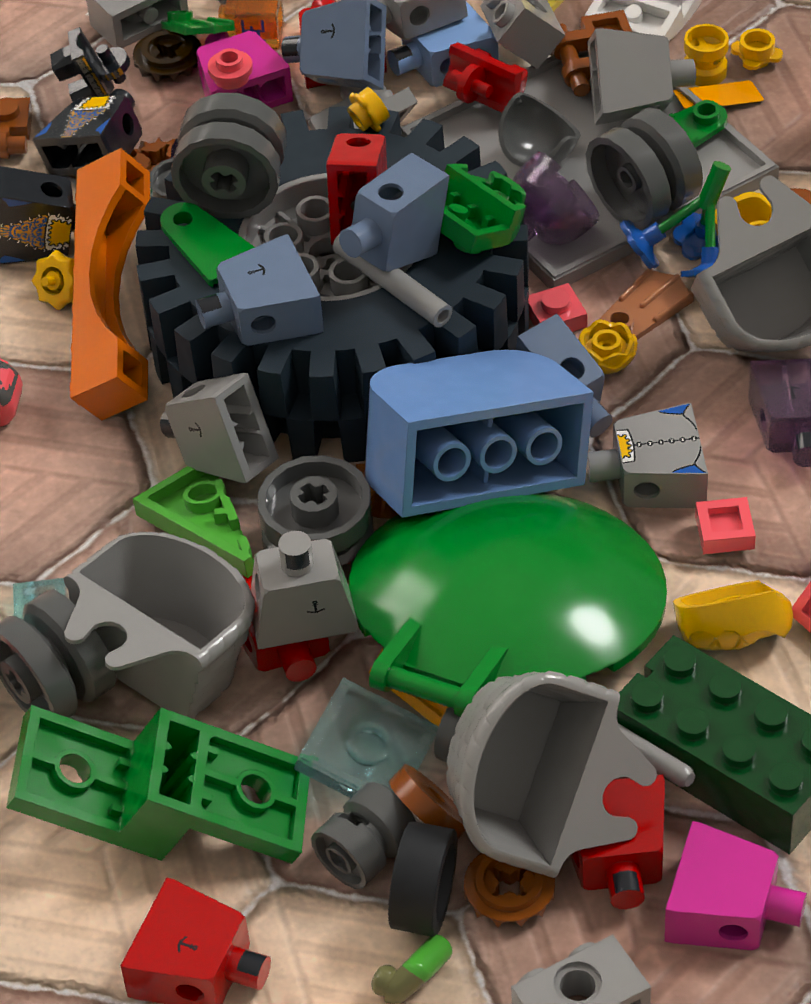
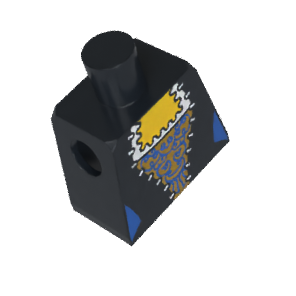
M115 89L109 96L78 98L35 135L32 140L49 174L57 176L77 175L78 169L119 148H122L130 155L142 136V127L133 110L135 101L132 95L126 90Z
M0 166V264L37 261L38 259L48 257L54 250H58L67 256L69 254L71 232L75 230L76 204L73 203L71 181L63 176Z

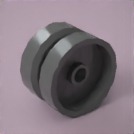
M216 93L200 98L187 109L181 123L178 146L171 166L174 188L183 201L195 204L211 216L217 218L241 219L260 213L272 203L279 187L281 164L284 160L287 145L284 124L277 113L262 101L241 93Z
M646 108L623 122L620 127L608 130L588 144L586 163L593 188L603 205L620 222L630 220L638 229L642 230L667 215L669 210L674 211L700 194L703 186V173L697 151L683 128L671 116L660 109Z
M326 455L302 456L283 463L266 476L258 491V514L262 528L263 550L278 547L280 537L290 531H302L310 537L311 541L320 539L330 540L336 551L345 578L349 580L352 564L358 551L374 533L370 485L359 469L345 460Z
M54 589L46 590L26 603L22 613L23 619L13 615L7 616L0 621V680L25 713L31 705L70 718L76 714L78 707L77 699L83 702L95 701L115 686L117 678L115 671L108 669L105 665V657L108 654V650L95 629L80 644H70L65 640L64 631L75 604L65 595Z

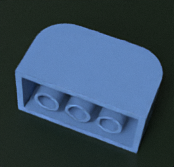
M492 350L384 368L375 373L370 380L365 479L370 487L402 518L459 508L493 498L531 495L585 485L594 392L552 359L520 350Z

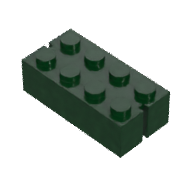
M673 635L644 666V676L637 673L619 692L620 701L617 708V722L692 768L695 774L693 783L688 787L679 788L790 855L811 831V714Z

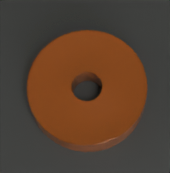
M404 764L389 780V785L394 793L423 823L455 829L458 839L466 831L463 827V820L459 816L458 809L453 801L430 779L412 766Z

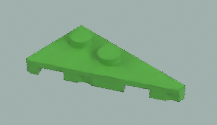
M187 466L133 498L136 515L171 535L185 538L209 548L234 568H237L241 575L246 578L252 576L254 559L247 537L241 531L239 518L230 497L227 496L223 480L219 476L201 472Z

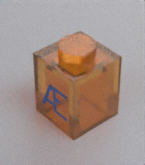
M227 0L226 4H220L218 18L230 19L235 23V30L227 31L230 37L247 31H253L272 49H280L284 28L282 0Z

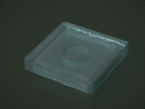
M343 677L293 769L349 798L367 782L382 784L393 791L389 785V780L404 764L410 765L416 770L419 769L436 737L439 726Z

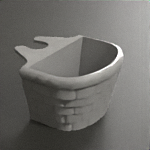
M767 175L760 180L759 189L771 204L772 214L769 221L760 226L748 224L742 219L735 199L730 196L722 197L717 202L718 257L711 267L696 275L691 286V291L700 303V308L711 328L716 331V336L728 348L733 347L735 350L743 352L771 353L794 351L811 345V204L774 176Z
M133 532L119 535L116 539L103 546L101 550L90 556L87 562L80 564L71 574L64 577V584L68 588L69 600L75 604L64 631L65 640L70 644H80L95 629L108 650V654L105 657V665L108 669L115 671L118 680L158 706L192 719L197 716L198 712L203 711L221 695V692L230 685L234 677V669L241 652V646L248 637L255 609V600L248 584L238 569L234 568L214 551L185 538L168 533Z
M534 671L522 675H514L513 677H497L495 681L487 683L473 696L472 702L463 711L455 727V734L451 738L447 757L448 770L446 772V780L449 793L453 797V803L456 805L458 814L463 820V827L479 852L499 862L555 878L559 874L564 861L572 853L581 849L631 840L635 837L638 830L635 820L630 817L610 815L603 805V793L607 785L619 777H628L642 786H649L656 780L657 771L619 728L617 722V708L620 701L619 692L607 689L605 686L593 682L588 683L584 679L572 675L565 676L562 673L553 671Z

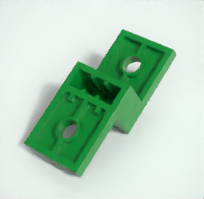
M31 705L23 716L6 808L161 861L187 831L192 829L292 864L302 854L311 761L162 707L133 741ZM60 765H68L76 769L79 777L82 779V783L68 780L62 774ZM241 785L253 788L262 804L250 801L244 795Z

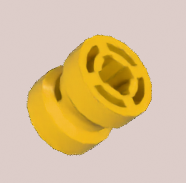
M699 24L691 27L685 33L684 51L686 56L684 59H693L695 62L696 86L719 84L726 78L728 62L725 55L728 51L729 37L727 32L717 25Z

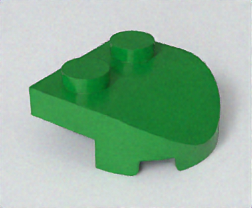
M447 164L445 173L450 176L441 233L454 241L453 244L457 249L470 254H478L484 250L510 244L519 232L527 205H524L526 192L510 178L495 171H491L488 178L485 179L470 175L467 164Z

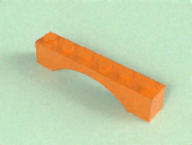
M122 148L78 169L76 181L70 398L101 421L148 400V360L135 349L126 335L120 315L119 293L121 275L127 253L140 224L145 218L144 210L150 200V172Z

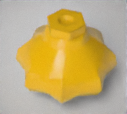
M54 250L48 257L36 261V273L31 281L37 289L39 301L49 303L59 311L73 302L74 259L67 257L58 250Z

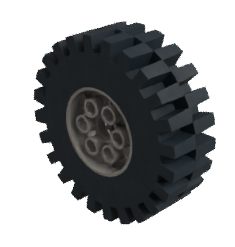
M338 106L329 107L327 129L309 131L303 110L282 113L281 121L286 129L287 145L284 160L281 164L279 187L272 203L260 213L241 219L214 217L254 247L280 236L289 235L321 297L324 332L314 335L247 346L241 343L231 321L210 328H203L197 313L195 300L219 293V285L217 283L210 287L162 231L160 218L163 211L173 204L185 202L173 186L171 172L164 179L167 199L153 196L150 198L144 210L146 230L137 231L135 247L138 265H136L155 370L162 385L170 382L173 398L199 381L248 373L273 443H275L281 432L288 434L292 460L302 456H318L322 438H341L344 460L348 463L366 461L370 380L375 373L384 368L400 364L423 363L439 358L492 350H516L517 336L529 330L527 224L524 225V217L516 238L508 245L484 250L478 254H470L457 249L453 244L454 241L440 232L437 254L399 268L452 307V315L449 321L442 327H435L336 254L333 251V245H331L326 164L335 137L338 134H381L385 136L387 169L410 153H414L445 172L447 164H467L470 175L487 179L490 172L495 171L507 177L506 171L497 161L481 166L480 146L465 136L445 148L443 125L423 118L407 137H403L401 135L399 112L388 110L390 118L380 125L381 131L375 132L371 127L368 130L362 131L361 129H354L353 120L347 112L348 107ZM355 201L350 204L352 210H354ZM187 223L179 224V226L188 225Z

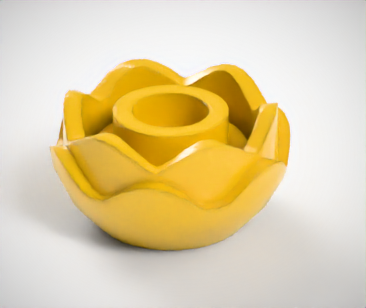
M602 319L596 320L589 327L584 328L579 335V341L600 366L604 374H613L625 369L636 355L637 337L635 334H631L628 326L622 322L615 323Z

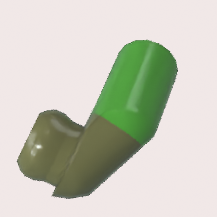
M436 934L433 937L430 936L398 970L391 965L379 967L371 982L373 992L378 996L385 997L386 1003H404L451 958V944L446 938Z

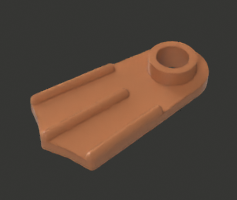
M647 268L600 319L626 324L631 334H635L638 340L694 301V295L685 286L679 274H666Z

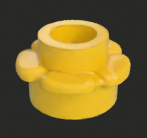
M366 87L358 94L352 92L349 95L352 105L347 108L350 118L362 131L369 127L375 132L381 131L380 125L390 118V114L383 101L369 87Z

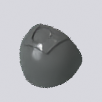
M523 92L516 93L508 102L500 118L498 129L499 143L504 155L513 164L524 168H543L561 162L574 150L581 136L578 129L560 112L541 100Z

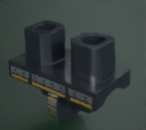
M80 27L68 32V46L50 54L52 70L59 81H65L79 74L82 76V79L68 84L72 102L82 97L109 96L114 89V82L121 84L126 80L124 73L130 66V58L125 49L121 47L109 48L107 44H101L96 48L95 53Z

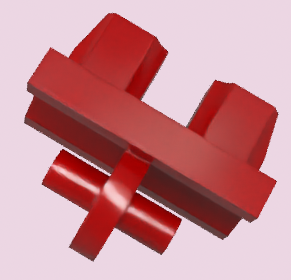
M459 42L450 45V65L444 78L443 86L455 91L460 101L467 104L477 101L503 113L506 105L516 93L525 92L528 77L527 69L516 64L509 65L491 56V53L480 48L473 49Z

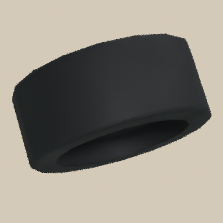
M420 822L408 823L398 847L390 884L388 901L390 928L432 937L436 934L438 935L448 909L456 869L458 837L455 829Z

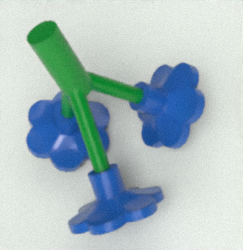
M714 161L700 196L661 224L654 222L643 231L638 229L630 220H624L619 224L623 233L627 236V241L633 251L640 256L650 270L659 266L653 246L665 239V232L681 221L682 224L673 231L672 238L674 243L682 247V255L689 260L701 258L700 265L691 270L681 271V277L696 278L698 273L715 263L719 253L718 236L715 231V206L731 171L729 165L720 161ZM698 209H702L701 214L696 213Z

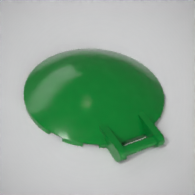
M547 492L493 498L459 508L403 518L398 514L380 526L365 541L355 557L349 576V589L358 627L364 637L371 635L383 647V651L371 668L369 686L386 693L391 689H395L453 708L454 714L461 717L466 706L472 702L473 696L487 683L495 681L497 677H513L514 675H522L534 671H553L562 673L565 676L572 675L586 681L587 675L605 668H609L613 672L619 670L638 656L655 637L662 624L667 599V585L663 567L650 545L633 528L617 517L593 505Z

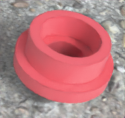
M228 48L221 50L208 61L209 76L222 89L233 90L244 86L248 82L253 70L251 57L237 49Z

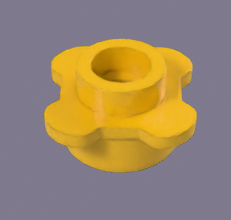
M749 29L741 34L740 41H735L731 45V53L739 56L743 61V67L748 70L764 68L769 62L777 63L783 58V51L775 48L774 35L765 29Z

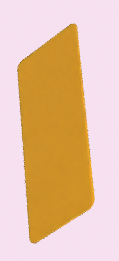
M749 80L688 88L702 101L711 100L721 106L764 101V98L753 82ZM677 89L673 90L684 109L694 105Z

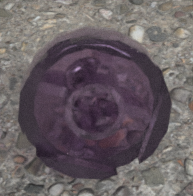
M539 151L523 164L512 180L526 192L524 205L527 206L524 213V225L527 224L528 241L536 236L546 244L561 246L574 242L584 235L599 221L597 218L600 215L592 200L574 179L569 182L561 174L557 173L562 167L545 153Z

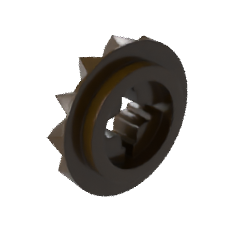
M169 30L157 31L145 36L136 44L133 50L134 66L139 68L142 77L153 76L157 82L164 78H171L176 81L179 75L191 76L193 68L198 67L196 51L202 45L194 35H183Z

